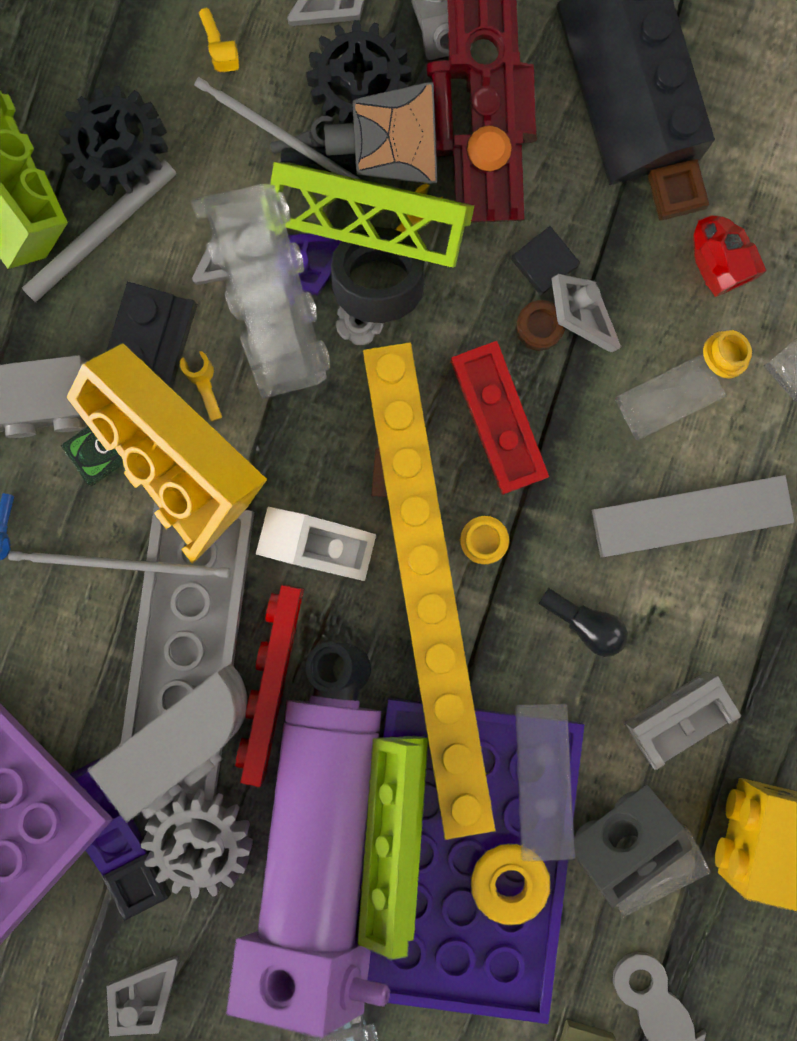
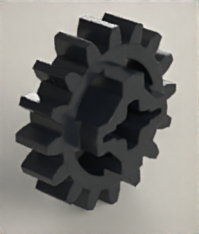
M359 20L353 21L352 32L345 33L344 29L338 24L334 26L336 37L334 40L331 41L322 35L318 39L322 54L318 52H310L309 62L313 70L306 72L308 86L314 87L310 92L314 105L324 103L322 107L323 116L332 118L335 114L339 115V124L349 123L350 120L354 121L353 100L409 87L405 84L411 81V66L404 65L407 62L406 48L394 50L396 35L391 32L384 38L379 37V24L375 22L368 32L361 30ZM357 63H361V70L364 73V80H362V89L360 91L357 89V80H354L355 73H357ZM336 95L344 96L350 103L343 101Z
M115 86L112 95L109 97L104 95L100 87L96 88L95 100L90 103L87 99L80 96L77 100L82 110L78 114L71 111L65 113L66 118L72 125L71 128L59 130V135L68 144L62 147L60 152L66 161L70 163L68 168L77 179L83 178V182L92 191L99 187L101 183L104 191L113 196L116 190V185H122L128 194L133 193L132 181L136 179L148 185L150 180L146 171L149 168L161 170L163 167L156 157V153L168 152V146L161 137L167 133V130L162 120L158 118L159 114L151 102L145 103L139 92L135 90L126 99V95L120 86ZM139 123L143 127V142L137 139L141 132L138 128ZM86 139L90 141V144H89L88 148L86 149V152L89 154V158H88V159H87L86 153H85V142H86Z

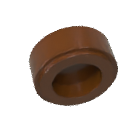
M536 300L527 304L520 312L516 322V333L519 340L524 346L535 351H544L554 347L565 331V327L558 324L555 304L546 300Z

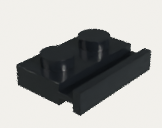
M127 281L107 351L124 343L173 389L198 304L195 300L183 299L174 296V294Z

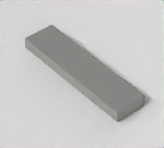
M786 475L592 510L600 558L795 523Z

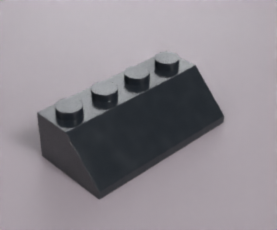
M673 0L559 1L556 6L609 185L648 175L654 169L694 159L701 160L715 141Z

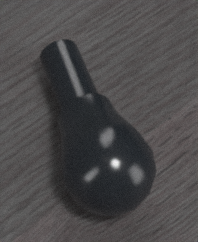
M550 588L547 589L538 603L568 622L569 628L580 637L594 654L609 657L618 654L625 648L628 632L625 624L617 616L592 610L584 605L578 607Z

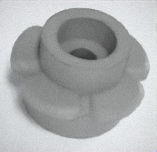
M341 306L338 309L337 332L343 339L352 341L354 345H366L372 342L374 336L382 331L383 323L364 322L362 325L355 324V317L348 315Z

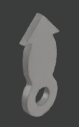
M633 952L625 955L617 963L613 971V984L616 993L625 1004L637 1010L638 1021L648 1041L705 1040V1030L703 1029L695 1034L694 1024L688 1011L679 999L668 991V977L665 968L655 956L646 952ZM637 970H646L651 974L649 987L642 991H636L629 985L631 974Z

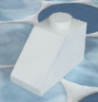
M267 507L256 555L365 581L376 534L305 514Z

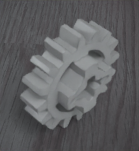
M203 789L197 790L193 800H189L187 795L180 791L173 803L169 802L150 817L145 827L147 833L141 843V848L150 851L145 860L146 867L159 866L160 870L155 880L158 883L168 878L173 880L172 892L175 894L183 886L190 887L192 898H197L200 889L204 887L207 888L212 896H216L222 883L230 888L233 887L238 873L244 874L249 861L248 855L253 845V839L246 837L250 823L248 820L236 821L235 819L240 807L237 804L227 809L222 807L223 795L220 793L212 801L205 800ZM175 823L176 829L172 838L167 839V830ZM229 848V855L220 863L218 860L219 856H222L224 849Z

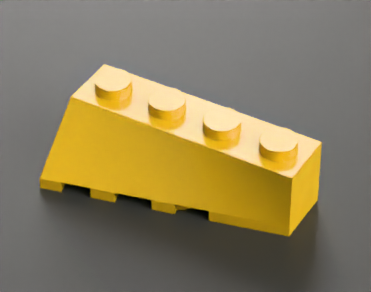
M124 343L83 363L67 395V399L106 450L115 448L123 459V465L126 470L124 472L125 476L134 488L142 484L160 508L154 514L165 529L173 525L187 544L181 550L189 561L194 563L247 509L267 478Z

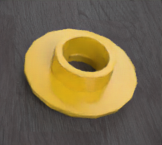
M518 844L499 845L486 851L476 862L471 876V894L478 909L490 920L503 925L522 924L535 918L545 907L550 894V874L544 861L533 850ZM507 870H515L522 874L525 879L523 890L511 897L501 895L495 886L497 878Z

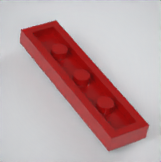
M281 585L279 594L271 593L266 612V622L273 623L270 642H261L255 668L258 671H263L260 690L252 689L250 692L245 716L246 719L253 720L250 739H241L236 757L235 767L243 769L240 782L243 784L260 787L266 779L304 588Z

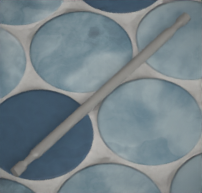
M200 77L196 79L194 86L212 94L224 105L332 173L360 179L226 93L211 87L204 79Z
M10 551L8 554L9 560L14 561L31 560L32 562L200 576L209 574L230 578L231 568L225 567L208 568L200 565L35 552L27 554L20 551Z

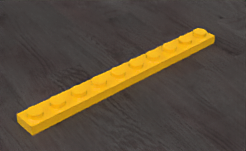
M411 342L363 350L444 837L447 840L495 831Z

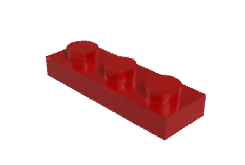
M498 341L451 357L452 366L501 494L505 495L549 478Z

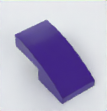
M99 758L70 773V775L113 818L109 825L86 849V852L103 876L146 853V850L141 848L143 838L133 818L127 822L88 771L101 761Z

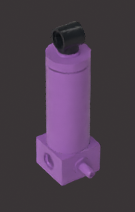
M324 642L314 647L308 655L306 662V675L309 682L314 686L313 695H310V701L287 700L284 719L287 723H284L258 931L236 939L227 1015L321 1038L362 1015L365 1003L384 1006L387 1004L390 996V989L387 984L367 980L371 950L359 946L358 938H355L364 865L373 738H378L379 736L376 732H379L381 711L359 707L358 692L368 682L371 673L370 660L360 647L337 642ZM341 656L345 669L341 678L337 680L333 673V666L337 658Z

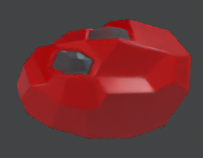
M711 215L698 221L693 236L695 262L705 284L715 297L737 289L759 278L767 271L756 245L750 242L744 228L722 216Z

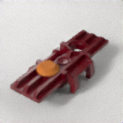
M447 0L449 60L434 61L426 65L427 77L432 78L434 87L436 156H453L455 201L474 205L471 223L524 221L522 144L537 141V125L535 117L534 65L520 62V52L518 50L517 0ZM477 40H489L495 45L498 53L495 61L485 65L479 64L473 59L470 47ZM451 79H465L467 92H470L471 126L468 135H454L453 137Z

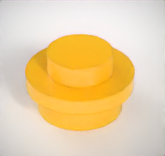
M734 330L720 331L714 333L706 340L703 347V355L706 364L715 374L723 378H735L747 369L752 357V348L748 339L743 334Z
M479 516L470 520L464 526L460 536L462 551L471 561L478 564H491L501 559L506 553L509 545V535L505 526L498 519L490 516Z

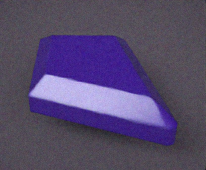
M310 233L283 235L271 283L319 296L332 276L331 264L333 253L341 241Z

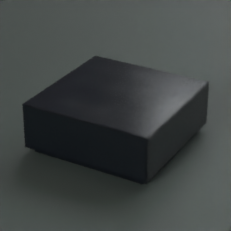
M551 226L518 250L511 258L540 296L553 287L551 278L558 274L569 275L580 264V261Z
M150 851L102 876L124 921L168 899L171 895L165 881L158 883L155 880L159 873L158 866L146 867L145 860Z

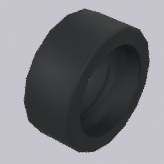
M374 227L379 237L391 241L402 233L393 228ZM365 229L356 231V233L368 235ZM410 236L400 242L416 247ZM341 241L333 253L331 264L332 286L337 303L348 315L364 322L385 323L401 319L413 311L423 297L425 261ZM373 261L391 262L400 266L407 273L404 281L394 287L382 290L362 287L354 283L349 276L357 267Z

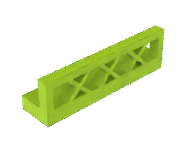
M274 162L264 222L454 268L457 263L464 227L471 224L474 205L293 163ZM284 186L300 189L311 208L297 218L279 214ZM312 192L327 195V197L318 202ZM337 198L347 200L358 217L355 222L344 229L333 227L323 211L324 207ZM359 203L374 206L375 208L365 214ZM385 209L395 211L406 231L391 241L381 239L370 222V219ZM315 214L321 224L306 220ZM407 214L424 219L413 225ZM432 221L451 224L452 228L446 254L428 250L417 231ZM363 225L368 235L352 231ZM410 236L416 247L400 242Z
M421 736L373 738L358 945L391 960L406 957L408 941L414 940L428 738Z

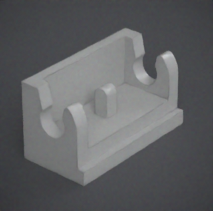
M704 672L625 721L624 724L651 768L656 770L664 766V762L725 724H730L741 718V715L723 687L719 677Z

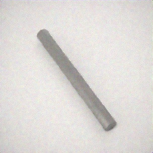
M165 159L160 162L163 166L161 170L152 169L147 174L150 180L148 185L141 181L133 186V193L124 194L22 287L34 302H37L177 175Z

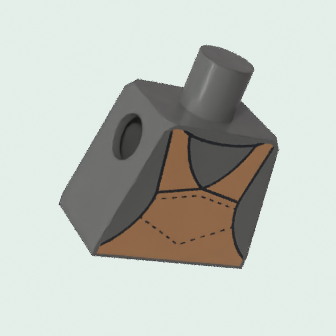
M433 82L353 100L354 123L325 124L326 155L356 154L357 175L424 184L437 183Z

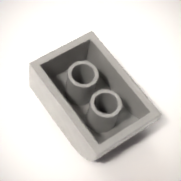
M232 664L219 670L88 770L126 822L139 812H142L146 819L150 818L182 790L178 782L184 779L190 787L222 760L218 751L238 732L246 716L248 704L247 691L240 674Z

